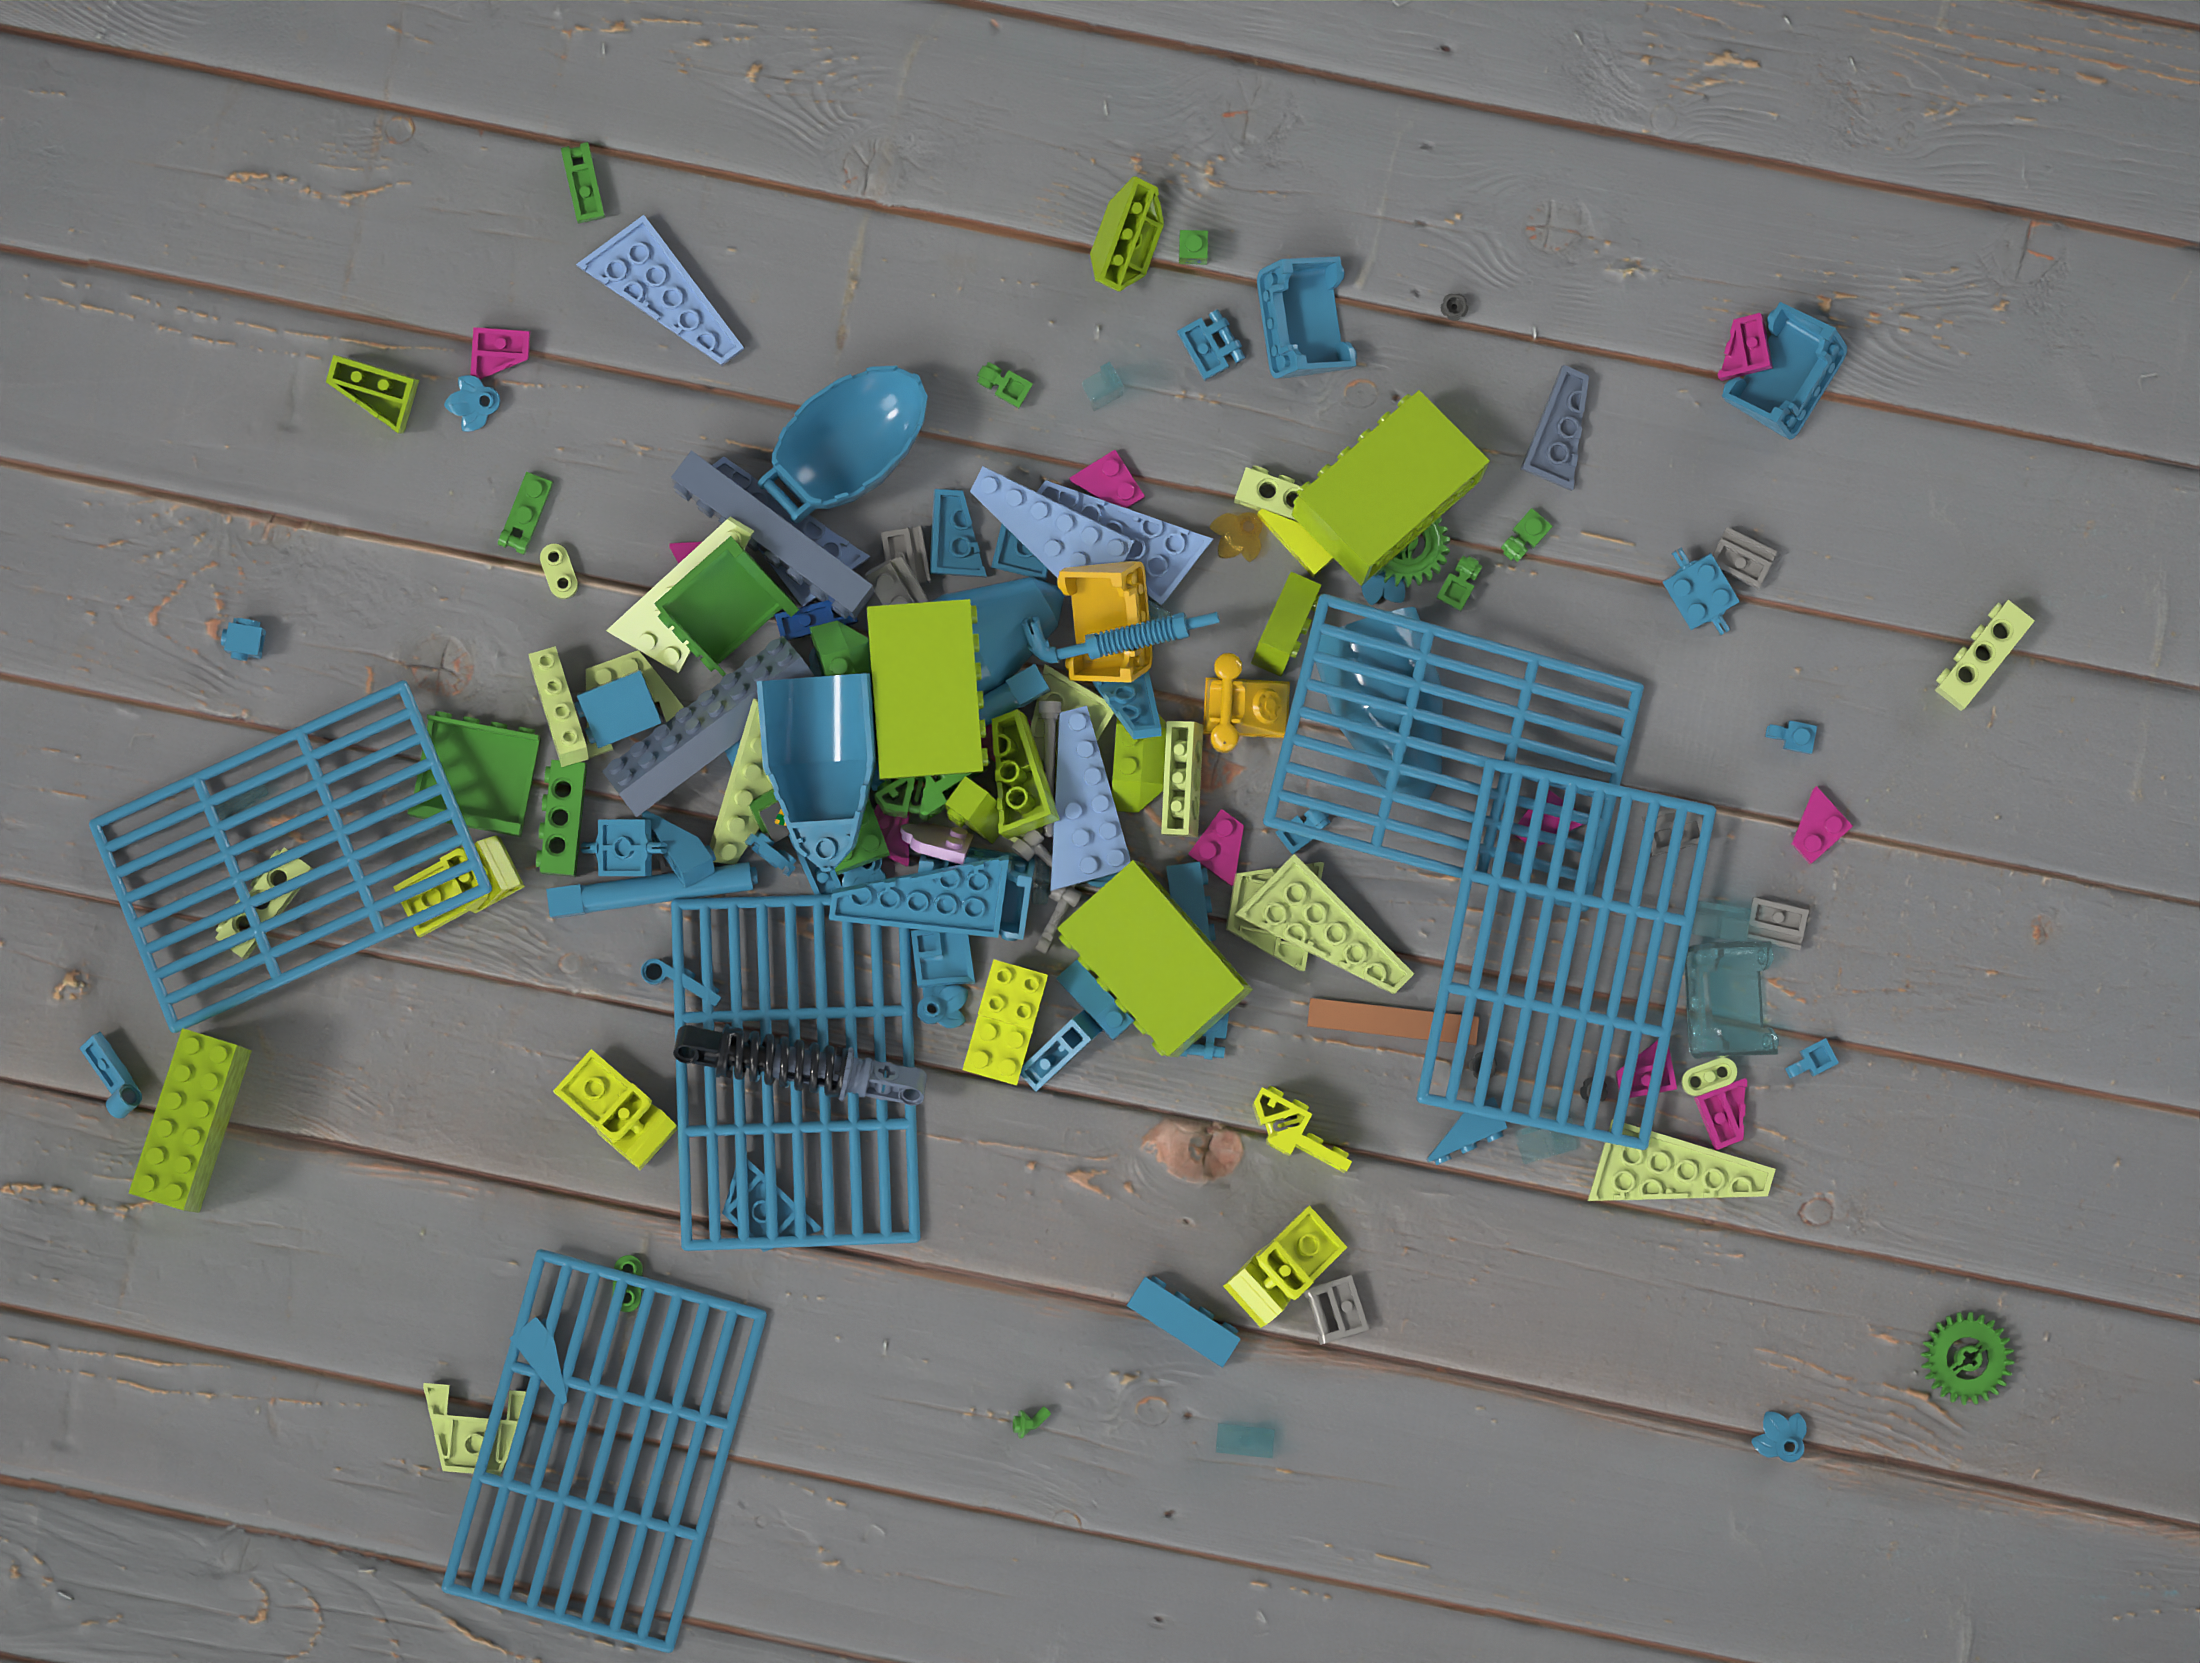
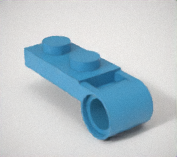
M649 959L642 965L641 975L648 984L660 985L667 977L675 981V968L668 966L658 959ZM653 964L660 965L662 968V975L657 980H651L647 976V969ZM684 967V973H682L683 987L706 1001V987L693 980L696 974ZM713 986V992L709 990L710 1004L717 1008L722 997L717 995L720 989Z
M101 1032L92 1035L79 1049L111 1093V1096L106 1101L108 1112L115 1118H125L141 1103L142 1093L132 1080V1076L126 1066L112 1049L110 1043Z

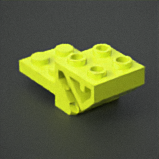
M495 835L479 840L474 844L492 886L491 892L414 926L413 928L418 937H423L468 911L478 913L525 887L500 837ZM464 848L455 849L439 858L440 861L393 886L395 892L467 861L468 858ZM472 870L401 902L409 917L478 886V882Z
M993 959L963 1065V1071L1017 1086L1048 979L1047 974Z
M592 1049L553 1090L554 1094L595 1128L599 1136L640 1171L678 1130L677 1125L662 1110L654 1106L652 1100L633 1083L631 1084Z
M1270 1085L1267 1089L1263 1087L1260 1089L1252 1106L1259 1127L1266 1126L1268 1132L1266 1138L1267 1145L1287 1156H1290L1296 1147L1343 1173L1347 1172L1352 1163L1351 1160L1347 1159L1349 1153L1336 1146L1332 1147L1331 1150L1322 1145L1324 1140L1312 1133H1308L1307 1136L1302 1135L1312 1116L1308 1112V1105L1296 1099L1292 1103L1283 1099L1284 1093ZM1297 1116L1296 1119L1280 1123L1277 1127L1282 1128L1299 1122L1298 1126L1287 1127L1282 1131H1275L1273 1129V1124L1276 1121H1284L1287 1118Z
M1309 1205L1268 1245L1254 1254L1223 1287L1258 1326L1262 1328L1277 1317L1291 1299L1296 1300L1314 1283L1313 1281L1348 1247Z

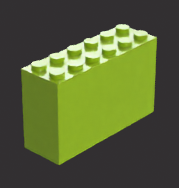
M1420 390L1412 396L1410 394L1405 395L1397 404L1399 408L1393 413L1387 411L1377 421L1379 425L1372 431L1369 428L1358 437V443L1353 448L1347 446L1337 456L1339 460L1332 466L1329 463L1326 464L1318 472V478L1313 483L1309 481L1304 483L1297 491L1298 497L1293 501L1295 506L1291 515L1361 586L1481 482L1490 462Z
M970 599L868 606L867 620L879 780L983 772V766L988 765L987 748H981V738L986 737L985 719L979 720V709L984 708L983 691H977L976 682L982 679L981 663H975L974 652L980 651L979 635L973 634L972 624H977L976 605H971Z
M1132 860L1057 928L1061 933L1059 939L1069 950L1072 948L1079 953L1080 956L1077 959L1086 970H1091L1099 976L1096 979L1097 983L1106 992L1110 991L1117 997L1114 1002L1125 1014L1128 1012L1136 1019L1133 1021L1135 1027L1143 1035L1147 1034L1153 1038L1154 1042L1151 1044L1161 1056L1178 1058L1253 991L1250 985L1175 900L1170 897V894L1145 865L1135 860Z
M182 1028L128 1194L183 1211L200 1212L252 1050Z

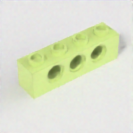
M1252 466V469L1246 467L1234 503L1256 511L1265 509L1298 522L1291 515L1293 507L1287 504L1286 498L1291 494L1298 495L1297 491L1301 486L1294 484V479L1284 475H1279L1278 478L1268 475L1269 471L1262 467ZM1264 485H1270L1275 489V495L1271 498H1264L1259 492L1260 488Z
M2009 600L2003 605L1998 602L1988 614L1991 618L1985 627L1982 624L1979 625L1971 635L1974 641L1968 649L1963 646L1953 659L1957 663L1951 670L1945 668L1936 679L1939 685L1935 691L1960 711L1967 707L2035 621ZM1995 625H2001L2005 628V639H1999L1994 635L1993 628ZM1977 647H1984L1988 650L1989 658L1987 661H1982L1976 656ZM1964 668L1970 671L1972 675L1970 682L1966 683L1960 680L1958 676L1960 669Z
M556 646L528 654L530 667L561 767L588 760L586 742Z
M1167 721L1161 834L1198 837L1204 725L1197 722Z
M284 847L281 851L276 850L270 858L286 852L288 849ZM300 858L255 877L250 884L253 887L249 892L250 896L252 897L274 887L273 878L278 872H285L288 881L313 868ZM300 888L271 900L265 909L260 910L255 907L260 921L263 922L281 914ZM245 912L220 923L216 929L218 934L215 938L221 941L241 932L239 922L242 918L246 917ZM253 938L230 950L241 958L247 959L258 944L256 939Z

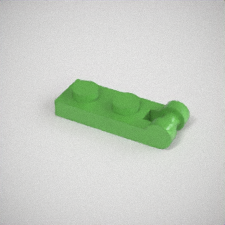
M580 143V147L571 149L569 146L562 147L561 152L577 223L605 218L589 143ZM583 157L584 164L573 165L572 159Z
M526 472L505 527L499 537V546L505 548L507 546L516 549V552L525 555L553 486L552 481ZM514 529L523 531L521 538L512 535Z

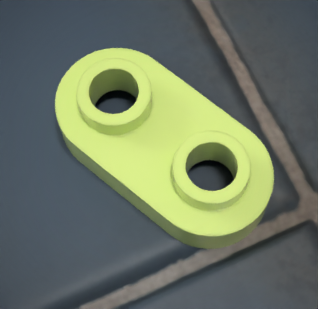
M549 544L543 548L540 554V561L551 592L557 598L569 599L578 590V581L572 563L563 546ZM550 554H559L558 561H549ZM562 579L568 580V586L564 589L558 587V583Z
M1718 1058L1696 1066L1683 1074L1681 1079L1682 1088L1691 1096H1700L1727 1086L1736 1079L1737 1067L1728 1058ZM1719 1067H1724L1727 1071L1724 1078L1717 1075ZM1692 1077L1700 1079L1699 1087L1691 1085L1690 1080Z

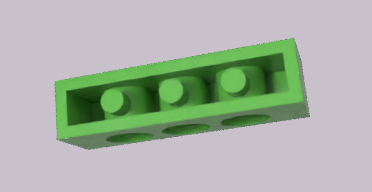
M551 759V766H546L544 782L549 783L548 794H543L542 811H546L545 822H540L539 839H543L542 850H537L536 867H540V873L576 877L588 767L584 762L561 767L559 760ZM562 783H568L571 785V793L564 798L557 796V787ZM559 811L568 813V821L562 826L554 823V815ZM556 839H562L566 844L564 851L559 854L551 851V844Z

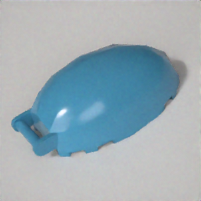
M898 366L869 367L862 373L854 376L850 374L837 379L807 399L794 413L795 416L783 427L778 437L779 440L772 452L773 468L760 478L757 485L761 489H766L791 516L790 520L794 524L801 522L815 509H831L854 502L881 485L909 454L924 424L928 396L919 375L911 374L898 368ZM779 478L803 505L798 508L774 483L775 480Z

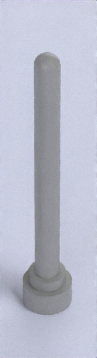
M1040 701L1039 713L1042 714L1041 719H1044V772L1055 803L1056 719H1058V714L1061 713V702ZM1054 822L1043 826L1045 837L1050 838L1053 836Z

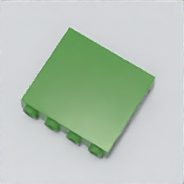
M732 536L726 539L654 603L661 612L658 618L668 629L673 626L672 632L682 643L687 640L689 643L686 646L697 658L702 655L703 657L700 659L711 672L716 669L723 677L726 673L719 663L772 618L774 614L783 608L792 617L799 611L789 596Z
M435 711V716L427 714V731L467 827L522 837L541 741L540 736L535 735L534 729L519 727L518 731L507 729V724L491 722L490 726L479 724L480 720L472 717L463 716V720L460 721L451 719L452 714ZM422 750V755H421V760H420V761L426 759V756H425V753H424L423 750ZM431 769L417 775L414 794L437 784ZM438 795L409 808L407 814L410 817L426 819L446 810L447 807L442 795ZM452 820L445 822L454 825Z

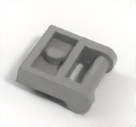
M1352 1275L1309 1288L1304 1292L1305 1299L1308 1298L1320 1334L1318 1336L1320 1345L1369 1330ZM1325 1292L1328 1294L1339 1329L1334 1332L1330 1331L1319 1294Z

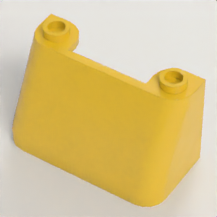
M1141 561L1066 567L1059 571L1058 588L1064 595L1071 596L1076 644L1085 643V635L1099 634L1101 631L1105 633V630L1110 632V629L1115 631V628L1120 630L1122 626L1124 628L1127 625L1131 627V624L1136 626V623L1141 625V622L1146 624V621H1150L1145 568ZM1150 644L1149 647L1145 645L1144 648L1139 647V649L1134 647V650L1129 648L1127 652L1125 650L1123 653L1119 651L1118 654L1114 652L1113 655L1108 654V656L1103 654V657L1093 660L1090 659L1088 653L1066 658L1065 666L1067 671H1069V680L1133 682L1151 668L1153 660L1152 645Z

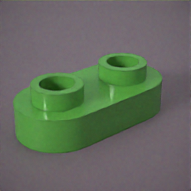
M625 1255L616 1261L614 1269L623 1271L624 1265L631 1264L633 1266L632 1274L643 1277V1266L637 1257ZM613 1281L612 1297H613V1293H614V1290H615V1286H616V1282H617V1281ZM628 1285L626 1292L631 1294L632 1300L627 1304L622 1303L620 1310L622 1312L634 1311L641 1302L642 1288Z

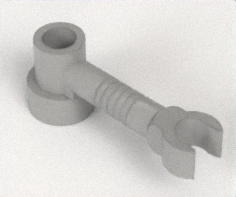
M1035 829L1027 832L1021 840L1018 839L1011 846L1012 850L1026 862L1036 854L1052 869V853L1041 844L1044 837Z
M1069 886L1049 893L1048 897L1057 901L1058 904L1034 949L1044 954L1047 952L1069 905L1075 907L1082 892Z

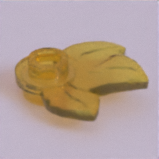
M1245 512L1239 516L1226 513L1217 517L1211 523L1210 529L1222 536L1218 545V556L1220 558H1233L1241 553L1248 562H1251L1260 553L1261 542L1259 535L1262 531V521L1255 513ZM1251 522L1254 528L1252 531H1245L1243 524Z

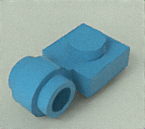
M1309 809L1304 814L1307 818L1304 823L1298 815L1291 820L1292 822L1322 830L1331 823L1328 819L1330 817L1328 813ZM1282 830L1275 832L1292 855L1313 840L1312 838Z

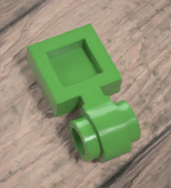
M987 362L986 366L982 365L977 374L979 377L977 383L989 390L993 386H999L995 396L1019 409L1033 383L1010 370L1002 378L1000 375L1002 370L990 362Z
M1531 508L1512 530L1519 538H1514L1511 535L1501 546V549L1504 550L1503 554L1511 561L1514 559L1516 562H1519L1528 551L1525 543L1534 549L1553 526Z
M1462 556L1455 571L1459 572V577L1449 573L1436 599L1461 612L1475 587L1466 581H1469V579L1475 581L1483 566L1478 564L1479 561L1471 556L1468 558Z

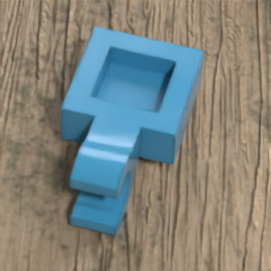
M1788 721L1787 728L1770 724L1766 728L1765 737L1783 740V749L1812 754L1817 726L1795 721Z
M1825 1038L1799 1051L1803 1059L1785 1068L1789 1078L1795 1077L1808 1069L1813 1077L1837 1065L1839 1062Z

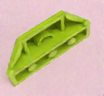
M1133 176L1109 201L1090 252L1095 281L1120 292L1125 287L1146 276L1164 226L1161 204L1158 199V187Z
M1160 715L1162 736L1133 739L1117 718L1112 780V797L1117 812L1139 813L1163 791L1167 723Z

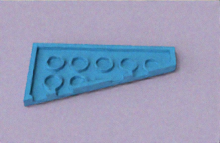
M1009 855L832 889L829 920L998 938Z

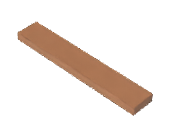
M1310 998L1307 1027L1428 1040L1434 1012ZM1445 1013L1439 1042L1456 1044L1462 1015ZM1473 1016L1468 1045L1476 1046L1479 1017Z

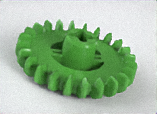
M1442 518L1437 519L1422 533L1425 541L1422 554L1412 559L1418 544L1417 537L1408 545L1407 550L1403 549L1377 572L1374 577L1384 572V583H1387L1391 577H1394L1395 587H1397L1401 579H1404L1407 588L1410 587L1412 578L1420 586L1422 575L1427 581H1431V570L1435 574H1439L1441 571L1439 564L1445 565L1447 562L1443 555L1450 553V549L1445 546L1449 544L1450 538L1443 536L1448 528L1439 526Z
M1957 1312L1955 1322L1950 1316H1946V1326L1936 1322L1938 1333L1928 1331L1929 1336L1933 1339L1932 1342L1923 1341V1345L1929 1348V1351L1920 1354L1928 1359V1362L1921 1365L1922 1368L1930 1369V1372L1925 1375V1379L1934 1378L1935 1381L1931 1389L1941 1386L1940 1397L1950 1393L1951 1403H1954L1958 1396H1960L1962 1405L1967 1404L1969 1397L1973 1404L1977 1405L1979 1395L1985 1401H1989L1988 1391L1999 1395L1996 1384L2007 1386V1383L2002 1379V1375H2012V1372L2005 1368L2006 1365L2015 1363L2013 1360L2006 1358V1355L2014 1352V1349L2004 1348V1345L2010 1341V1338L2000 1339L1999 1336L2004 1331V1328L1993 1330L1995 1320H1990L1984 1324V1314L1979 1315L1976 1321H1974L1973 1312L1967 1314L1966 1320H1964L1961 1312ZM1965 1337L1979 1341L1974 1346H1961L1958 1348L1953 1356L1954 1363L1948 1367L1946 1356L1953 1342ZM1986 1350L1988 1361L1981 1375L1967 1380L1956 1376L1961 1370L1974 1371L1978 1369L1983 1361L1982 1352ZM1964 1352H1975L1971 1358L1973 1364L1965 1363L1961 1365L1965 1359Z

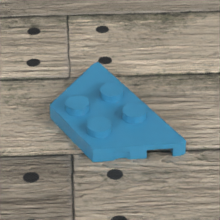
M747 1159L750 1237H767L765 1175ZM735 1168L722 1214L738 1228ZM777 1187L778 1236H795L794 1202ZM806 1214L807 1235L820 1231L822 1228ZM760 1248V1249H761L763 1252H765V1251H768V1250L773 1249V1248Z

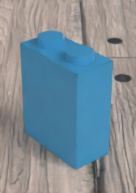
M641 669L577 694L579 701L574 702L580 718L586 717L589 727L585 728L590 743H596L598 748L662 723Z

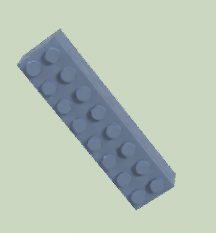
M692 450L671 476L675 492L686 501H689L691 498L695 500L698 509L709 518L715 515L722 524L729 517H732L754 530L747 544L750 549L756 552L759 548L764 552L765 559L778 569L781 565L785 567L788 576L799 585L805 582L810 586V593L820 601L824 602L828 599L833 603L831 605L834 607L833 610L843 618L847 619L850 616L855 620L874 595L875 591L872 584Z
M782 635L780 638L771 641L756 656L748 658L736 671L724 676L721 682L712 689L703 692L688 707L680 709L668 722L656 727L652 734L644 740L635 743L620 758L612 760L602 772L634 815L638 817L742 738L753 698L758 699L757 681L815 676L801 656Z

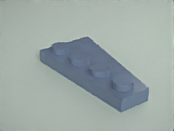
M1566 365L1561 366L1520 468L1570 491L1574 490V473L1578 461L1577 452L1582 432L1581 423L1585 410L1589 382L1588 375Z

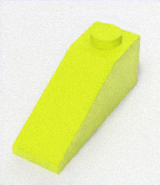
M1265 509L1258 511L1257 517L1313 578L1334 560L1300 523Z

